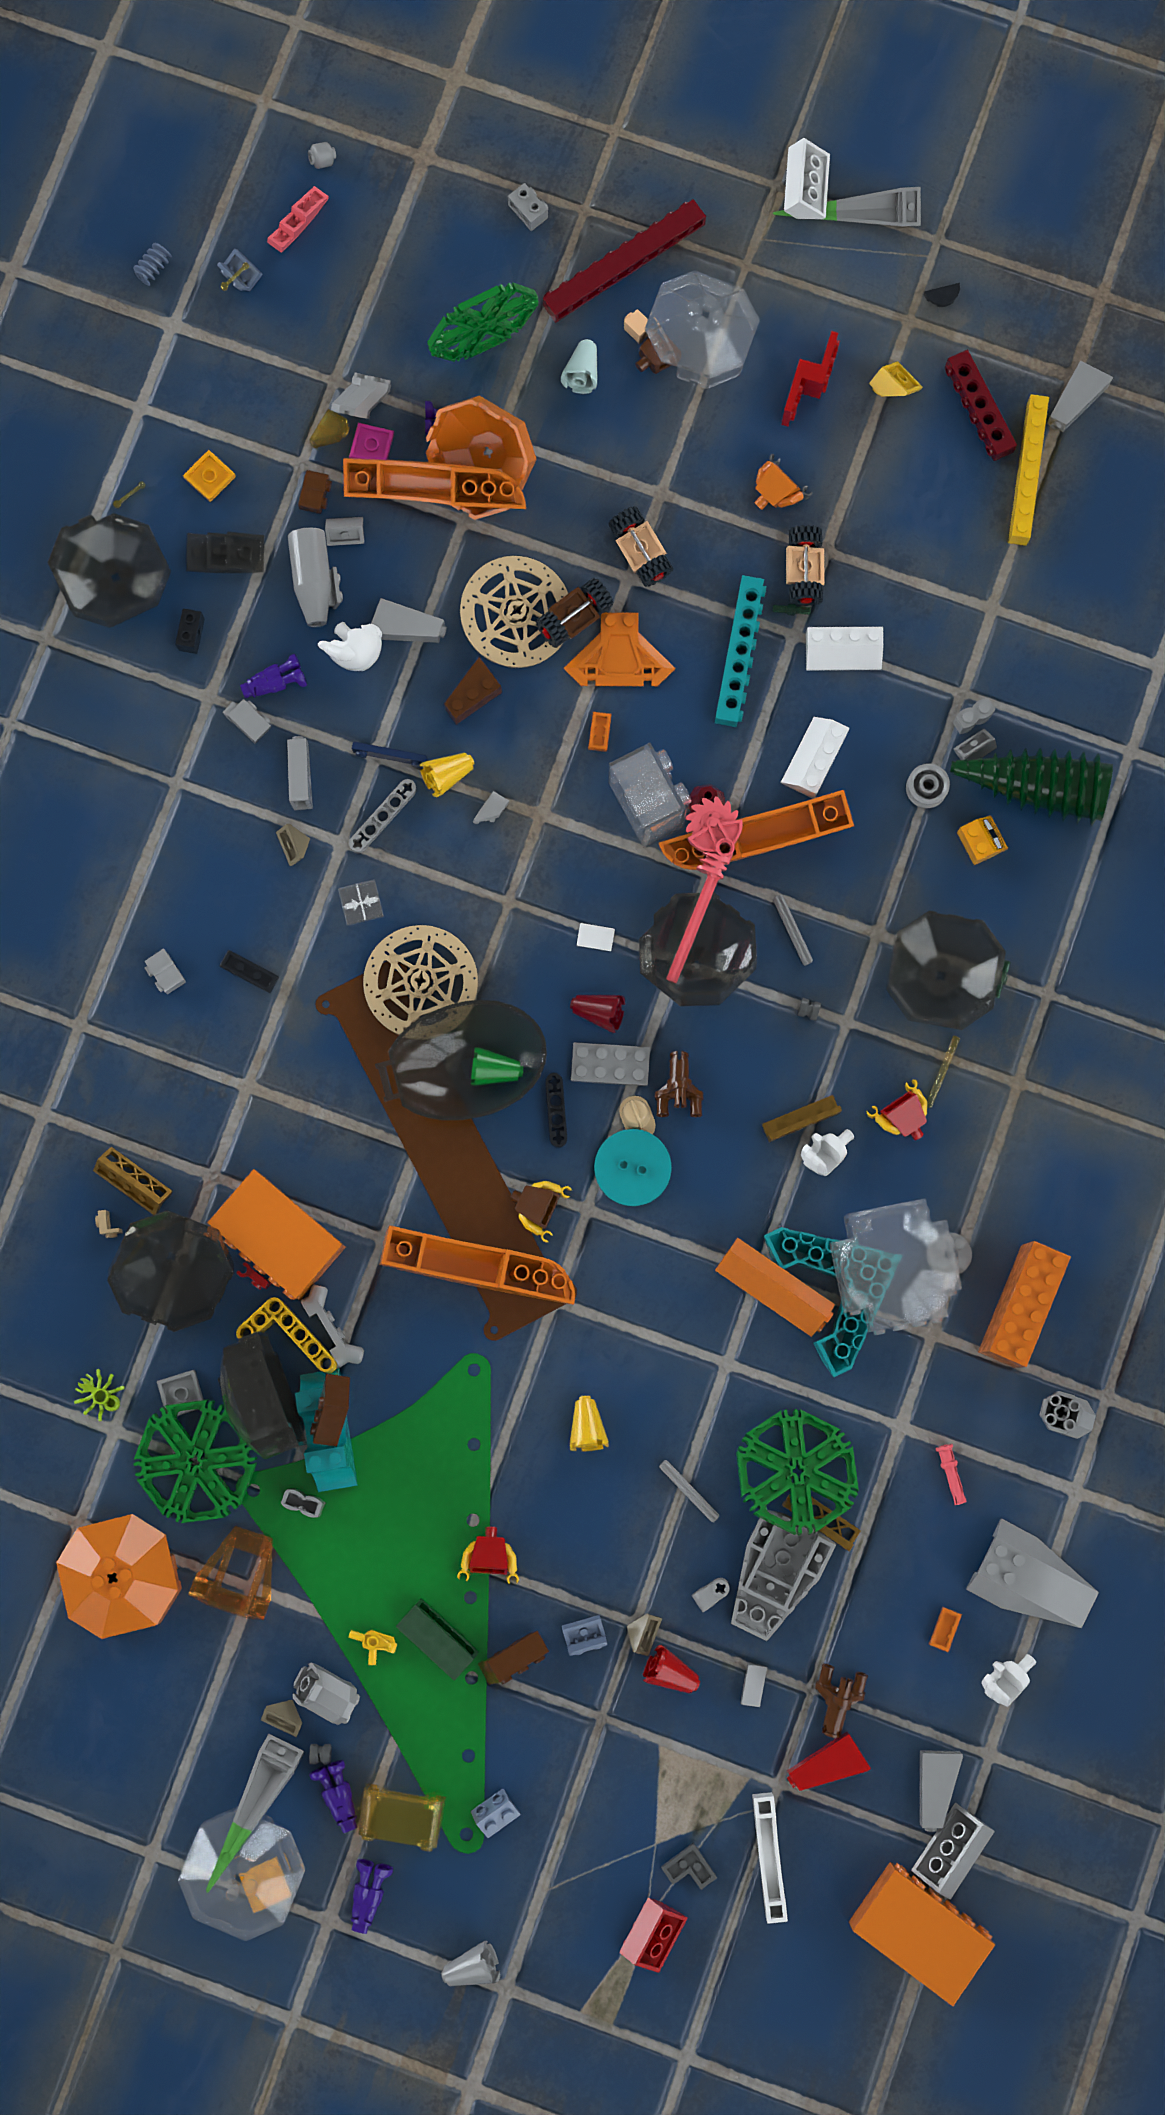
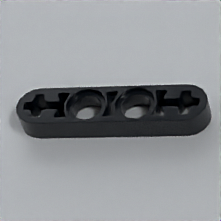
M551 1073L546 1078L550 1141L554 1147L561 1148L567 1143L563 1079L558 1073ZM552 1077L560 1080V1083H557L556 1086L557 1090L561 1089V1093H549V1090L553 1091V1085L549 1084ZM559 1096L561 1104L553 1106L550 1103L551 1097ZM554 1115H560L563 1118V1122L560 1125L552 1123ZM564 1127V1131L560 1130V1136L564 1137V1140L561 1141V1144H557V1141H553V1138H556L557 1135L556 1131L552 1132V1128L560 1129Z

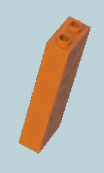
M739 1238L735 1240L715 1269L719 1274L811 1337L816 1331L820 1333L834 1314L831 1312L835 1306L834 1303Z

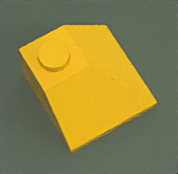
M898 361L883 366L869 383L873 387V391L881 397L906 396L923 388Z

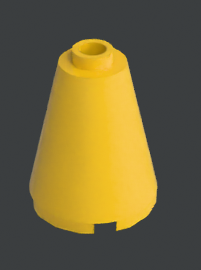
M466 753L425 761L420 764L423 767L420 772L427 788H432L435 792L432 795L437 798L473 770L474 760L471 755Z
M590 1396L579 1397V1400L575 1401L569 1445L570 1450L576 1451V1448H581L582 1452L601 1450L603 1445L609 1447V1441L595 1400L591 1399Z

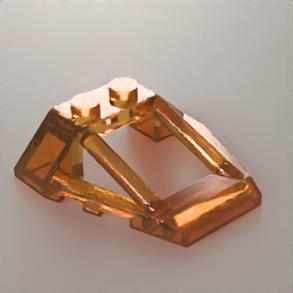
M235 1526L213 1556L208 1559L204 1567L195 1575L188 1595L207 1606L243 1618L264 1620L271 1602L273 1538ZM234 1548L261 1557L248 1596L221 1588ZM223 1555L215 1581L208 1580L207 1577ZM265 1570L262 1597H259L256 1594Z

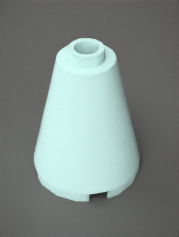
M586 339L579 342L561 374V383L566 388L567 386L573 388L572 392L587 394L597 387V346L591 340Z

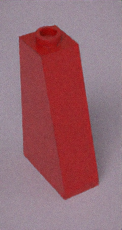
M846 1731L840 1738L834 1739L788 1769L787 1771L790 1776L787 1779L793 1788L797 1786L799 1791L860 1774L869 1771L871 1768L850 1734Z

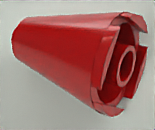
M659 1645L654 1649L657 1653L654 1657L650 1655L644 1668L643 1676L646 1677V1679H643L644 1682L689 1694L698 1689L700 1685L699 1676L665 1646Z

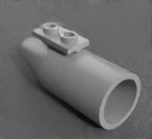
M319 528L297 529L288 534L294 591L308 626L321 627L327 623L329 607L337 609L340 603H342L343 596L342 592L339 591L340 574L337 573V567H332L329 570L324 530Z

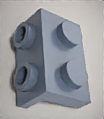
M235 248L224 263L219 262L217 265L221 269L220 272L226 278H231L234 281L233 285L240 291H251L263 275Z
M600 1615L562 1625L570 1656L580 1655L586 1651L597 1650L608 1645Z
M501 1789L471 1811L476 1825L487 1838L521 1815L504 1789Z

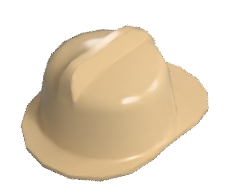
M639 1096L626 1098L621 1103L619 1109L625 1130L639 1129L653 1134L656 1126L655 1119L647 1101Z

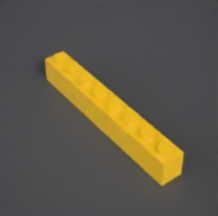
M1031 394L1026 405L1008 543L1027 546L1031 538L1049 397Z

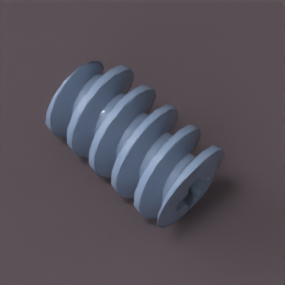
M153 243L152 249L149 248L147 254L143 255V260H139L138 265L133 267L135 275L144 284L150 286L151 284L148 279L155 280L153 273L160 274L157 268L163 270L162 262L168 264L169 261L166 257L172 258L171 254L160 244Z

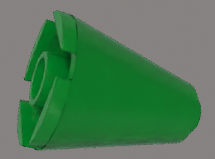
M475 1047L471 1085L518 1081V1077L523 1076V1066L520 1065V1061Z

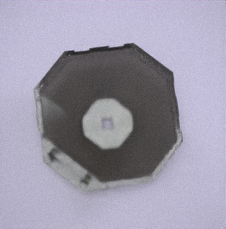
M113 513L96 521L94 516L88 515L78 520L79 523L70 527L67 525L60 529L48 560V565L64 595L69 609L75 617L111 628L158 606L171 570L148 524ZM119 573L121 579L113 582L111 576Z
M713 892L677 984L669 982L666 978L700 893L675 894L665 907L662 906L654 914V925L639 938L640 974L679 1006L720 1005L756 970L755 924L750 920L746 921L742 918L740 912L730 904L726 905L720 900V896ZM696 960H698L699 963L702 964L699 966L698 969H696L694 965H691L694 964Z
M928 911L895 935L886 990L908 1021L963 1030L994 1008L997 987L1001 984L1006 951L983 920L966 919L963 916L944 915L935 911ZM938 971L940 973L944 972L946 974L944 976V981H942L941 979H936V977L938 976Z
M166 1210L130 1223L108 1269L107 1281L122 1313L138 1315L143 1321L154 1325L157 1323L165 1325L168 1330L175 1332L212 1318L217 1303L220 1302L229 1279L231 1280L233 1276L234 1262L220 1230ZM169 1252H172V1254H177V1256H175V1260H172L171 1258L167 1259V1257L169 1256Z

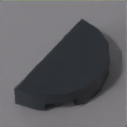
M960 283L924 291V296L928 302L930 301L932 304L937 305V307H946L953 304L958 297Z

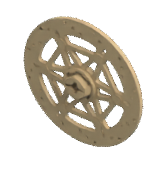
M506 556L492 560L473 574L463 591L460 617L465 635L471 645L483 657L498 665L522 668L539 664L551 657L561 645L554 648L547 641L534 650L529 649L528 644L541 633L537 630L532 636L527 637V625L536 626L537 624L535 621H531L532 615L538 618L542 616L533 608L539 600H542L545 614L548 612L545 594L549 591L552 592L557 603L562 599L561 596L565 597L568 594L567 589L553 570L537 560L522 556ZM514 571L530 573L542 580V583L536 586L515 578ZM497 574H503L504 580L488 594L480 592L482 586L489 579ZM509 584L513 585L516 595H509ZM517 584L531 588L532 591L522 596ZM505 587V599L492 596L500 588ZM538 593V596L532 603L527 600L528 597ZM488 601L501 603L500 609L491 605ZM511 601L507 608L506 615H504V611L507 606L506 604ZM475 604L483 606L487 626L484 632H480L475 620ZM488 608L499 614L493 624L490 623ZM521 608L519 614L516 613V614H513V615L511 616L513 610L516 611V610H519V609ZM526 608H528V613L525 618L526 620L524 622H521L526 614ZM502 620L505 626L495 631L494 628ZM511 628L515 640L502 636L500 633ZM517 628H523V640H520ZM493 638H497L516 645L518 653L500 650L493 646L490 641Z
M416 925L391 933L375 947L365 967L363 987L368 1006L382 1025L404 1037L426 1039L447 1033L464 1020L471 1010L477 995L478 975L472 955L457 937L437 927ZM415 940L423 941L421 948L401 955H397L394 952V949L404 943ZM438 943L446 947L453 953L458 962L453 965L449 964L433 950L434 944ZM420 953L416 965H412L404 960L406 957ZM425 953H428L427 966L421 965ZM432 956L441 961L445 967L432 969ZM386 960L391 964L387 987L379 990V972L383 962ZM399 962L410 968L407 973H404L399 967ZM397 969L403 980L391 985L394 970ZM427 971L430 972V974H431L430 976H431V978H432V981H434V984H433L432 987H430V986H431V981H430V978H429V976H428V974H427ZM449 971V974L437 979L436 973ZM462 974L464 982L462 994L458 1003H454L451 1000L454 979L456 975ZM423 976V980L425 983H422L419 988V985L416 981H420V978H422ZM409 977H411V984H412L413 989L415 990V992H412V991L410 990L411 987H410V984L408 983ZM450 979L448 993L445 995L438 984ZM401 985L405 986V991L392 992ZM437 991L444 1001H440L431 995ZM410 995V1007L407 1008L396 997ZM414 998H419L421 1001L417 1010L414 1011ZM426 998L438 1004L435 1007L422 1011ZM388 999L394 1001L409 1014L408 1020L403 1021L393 1015L384 1005V1001ZM440 1009H445L448 1012L440 1020L419 1024L420 1016Z

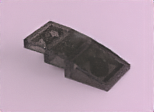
M207 532L206 535L187 533L186 571L203 573L264 572V535L227 532L226 534Z

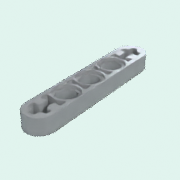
M410 779L403 780L351 837L349 846L354 853L364 852L411 800L417 790L414 781ZM405 785H412V791H406L404 793V797L406 798L403 799V797L400 794H398V792L400 791V793L402 794L405 791ZM399 798L401 800L398 807L391 806V799ZM386 812L388 814L387 820L380 821L378 814ZM374 826L376 828L373 835L366 834V827ZM361 833L364 835L365 838L369 839L368 841H366L365 839L361 841V848H354V841L359 842L362 839V836L360 835Z

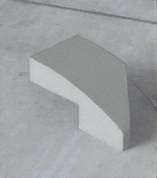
M493 791L474 818L473 823L479 824L481 821L495 822V819L508 806L509 800Z

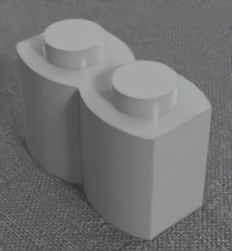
M989 698L981 699L973 707L960 711L953 724L959 734H965L971 731L975 725L987 722L994 713L995 708Z
M164 948L145 960L147 966L144 968L150 977L155 976L157 980L155 985L160 992L164 991L168 995L186 983V980Z
M287 1489L281 1504L289 1510H300L301 1513L308 1517H319L325 1502L317 1496H307L301 1490Z

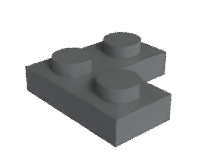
M694 1842L661 1866L673 1885L690 1873L702 1890L717 1878Z

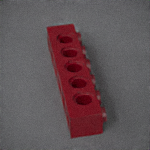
M968 349L949 357L945 365L946 374L948 377L951 376L953 387L957 393L959 392L963 407L969 411L970 421L973 425H976L978 436L986 445L987 454L996 461L1014 453L1017 444ZM964 372L967 376H961L959 373ZM967 388H972L975 392H969ZM975 404H981L983 408H978ZM983 420H989L992 424H986ZM992 436H997L1000 440H994Z

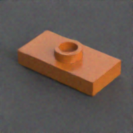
M593 712L588 750L607 752L612 714Z
M942 1607L929 1645L949 1652L962 1614Z

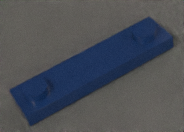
M355 741L352 744L353 753L361 758L371 756L411 764L412 767L419 769L422 768L420 766L421 763L428 761L427 756Z

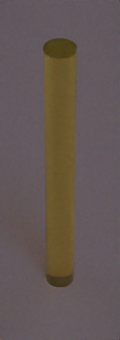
M953 1036L928 1096L927 1107L930 1109L933 1107L959 1044L960 1038L957 1036Z

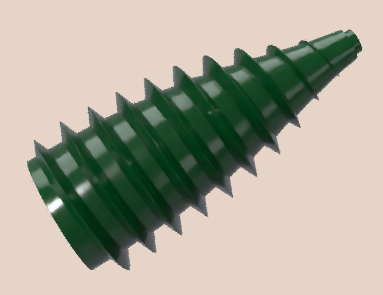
M1025 748L1021 756L1016 757L1013 756L1010 749L1006 757L998 758L995 753L993 758L982 759L980 757L979 759L952 761L950 772L954 773L953 775L967 779L969 782L972 781L981 785V790L984 787L992 790L994 798L999 793L1006 796L1007 805L1012 799L1020 802L1021 810L1026 804L1033 806L1035 814L1040 808L1046 809L1048 818L1051 817L1054 811L1061 813L1062 821L1068 815L1075 816L1076 824L1080 822L1082 817L1088 818L1092 827L1096 820L1102 821L1110 791L1113 764L1101 763L1099 753L1093 761H1087L1085 752L1078 759H1072L1070 750L1064 758H1058L1056 749L1053 750L1050 756L1044 757L1041 748H1039L1035 756H1029Z

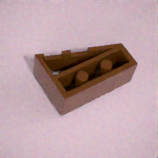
M478 657L444 703L445 710L456 725L502 693L501 685L480 657Z
M326 1374L322 1394L318 1401V1410L315 1411L314 1415L315 1423L311 1424L310 1435H313L314 1444L337 1447L349 1409L350 1377Z
M533 1631L510 1644L504 1650L496 1652L494 1656L486 1661L482 1660L478 1665L488 1684L501 1682L503 1685L512 1680L511 1675L516 1672L521 1674L528 1670V1665L532 1662L537 1664L544 1660V1655L549 1650L539 1632Z

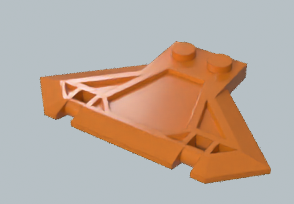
M602 613L601 632L564 667V670L580 686H588V681H595V686H644V681H651V686H659L676 669L638 632V613ZM588 670H595V673H588ZM644 670H651V673H644Z

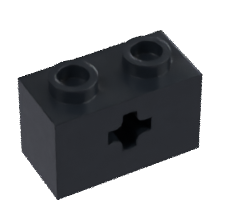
M183 608L175 643L179 651L198 653L205 621L201 611Z

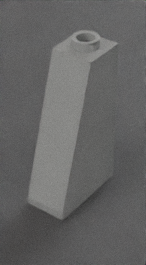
M1080 361L1047 424L1056 431L1064 432L1109 387L1113 377Z
M382 598L371 624L378 626L381 630V640L439 643L440 638H444L447 630L443 619Z
M295 736L287 740L289 801L294 810L313 809L308 741L302 736Z
M920 1750V1825L922 1828H925V1831L934 1832L937 1831V1828H943L963 1759V1754L960 1751Z

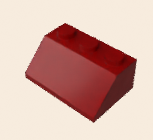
M648 1897L619 1953L635 1966L659 1973L688 1917L666 1904Z

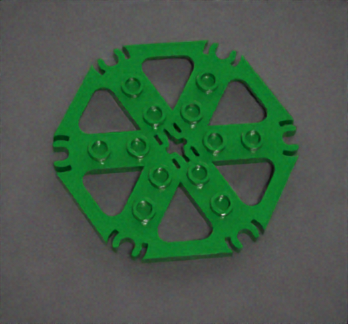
M508 283L506 287H503L501 284L458 304V307L453 308V313L447 312V317L443 316L427 341L431 355L453 362L457 360L458 362L462 357L467 360L469 357L476 356L507 341V338H512L511 334L514 332L518 333V329L523 328L538 306L539 301L535 290L516 283H512V285ZM516 292L522 294L520 297H514L509 300ZM487 300L486 304L482 306L481 311L470 309L472 306ZM518 315V317L514 320H507L511 317ZM454 324L458 326L452 330L443 331L448 325ZM486 334L493 336L482 341ZM459 343V345L456 348L448 349Z
M210 1399L169 1404L160 1408L162 1417L154 1413L149 1418L134 1460L141 1459L133 1463L134 1466L139 1465L142 1468V1471L135 1473V1476H144V1478H137L136 1480L163 1516L166 1515L167 1518H170L173 1512L177 1514L176 1522H179L182 1517L181 1523L225 1518L226 1515H230L231 1512L228 1506L231 1505L234 1509H237L242 1504L257 1462L249 1463L257 1459V1456L251 1457L249 1455V1451L256 1449V1446H247V1444H254V1441L228 1407L224 1409V1404H221L218 1410L214 1408V1400L210 1401L209 1404L208 1401ZM199 1409L202 1415L192 1439L178 1421L177 1414L180 1411ZM223 1421H227L240 1437V1443L234 1446L212 1448L220 1424ZM156 1430L160 1431L175 1451L174 1454L151 1456L148 1453V1447ZM197 1455V1461L200 1463L194 1466L191 1458H195ZM241 1465L245 1473L237 1491L230 1490L215 1469ZM179 1474L170 1499L165 1500L153 1485V1478ZM198 1483L214 1503L215 1508L213 1510L193 1512L190 1509V1503Z
M787 1409L783 1411V1414L779 1411L746 1433L741 1441L745 1442L747 1447L739 1446L736 1454L741 1498L749 1494L743 1502L746 1503L751 1500L754 1503V1506L749 1509L750 1512L759 1508L753 1515L793 1535L796 1534V1531L798 1535H801L802 1527H805L808 1535H811L813 1529L815 1534L850 1510L854 1502L850 1501L848 1496L856 1497L859 1488L853 1446L845 1449L851 1442H841V1438L845 1433L843 1432L836 1436L835 1434L840 1432L841 1429L801 1409L799 1411L794 1409L793 1417L788 1415ZM804 1424L824 1432L827 1436L824 1442L807 1453L803 1434ZM773 1426H779L782 1429L785 1453L759 1441V1435ZM841 1457L845 1460L847 1482L843 1483L819 1471V1469L835 1458ZM749 1461H753L776 1474L753 1488L748 1484L746 1464ZM796 1465L798 1467V1470H802V1473L799 1475V1478L796 1473H793V1471L796 1468ZM789 1490L792 1519L784 1521L769 1513L767 1505ZM811 1491L833 1501L836 1506L835 1510L820 1520L815 1519Z

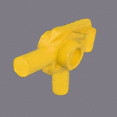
M351 1630L348 1637L361 1641L363 1648L369 1650L368 1665H376L377 1650L395 1653L397 1647L394 1637L374 1630H370L365 1634Z

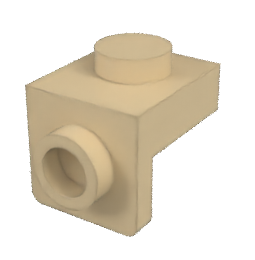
M98 1211L95 1221L96 1226L99 1227L100 1234L106 1235V1238L118 1237L117 1234L122 1233V1229H111L109 1211Z

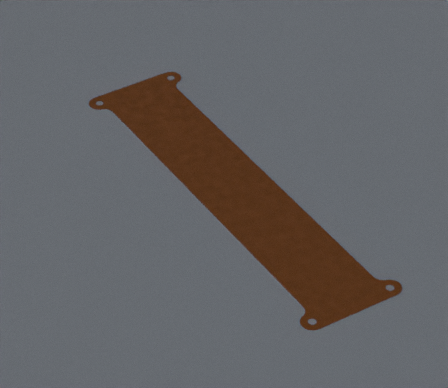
M388 961L384 962L380 968L378 977L379 990L387 987L391 967ZM399 962L398 964L401 966V969L406 973L408 967ZM394 970L391 985L402 980V976L398 971ZM364 973L320 995L316 1000V1009L321 1014H332L338 1018L451 1239L513 1250L544 1258L532 1233L525 1229L521 1223L519 1212L515 1210L516 1203L511 1201V1193L430 1038L415 1039L404 1037L382 1025L374 1016L366 1001L363 987ZM401 985L392 992H402L405 990ZM407 995L396 997L407 1008L410 1007V999ZM391 999L384 1001V1005L393 1015L403 1021L408 1020L409 1014ZM323 1001H329L330 1005L328 1008L322 1006ZM573 1284L574 1290H575V1298H576L577 1288H576V1286ZM477 1287L490 1314L489 1320L484 1326V1334L492 1341L499 1340L565 1305V1303ZM492 1326L498 1328L496 1334L491 1333L490 1329Z

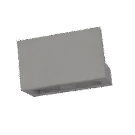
M363 517L326 519L327 546L364 544Z

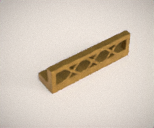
M831 1095L762 1124L768 1141L771 1142L837 1115L842 1109L840 1105L837 1106L834 1096Z
M110 1147L98 1158L93 1169L95 1173L154 1216L159 1212L162 1203L173 1192L113 1147ZM111 1154L118 1162H111L107 1157ZM123 1167H129L133 1170V1173H126ZM138 1178L147 1180L148 1184L140 1183ZM154 1190H160L164 1195L159 1197L154 1193Z
M789 1494L782 1506L792 1512ZM811 1497L812 1505L819 1506L821 1513L820 1516H815V1519L828 1515H823V1510L827 1513L832 1512V1510ZM840 1516L836 1519L837 1527L829 1528L825 1526L819 1530L849 1552L854 1546L853 1542L861 1532V1530ZM849 1527L855 1531L849 1541L842 1537L841 1528Z

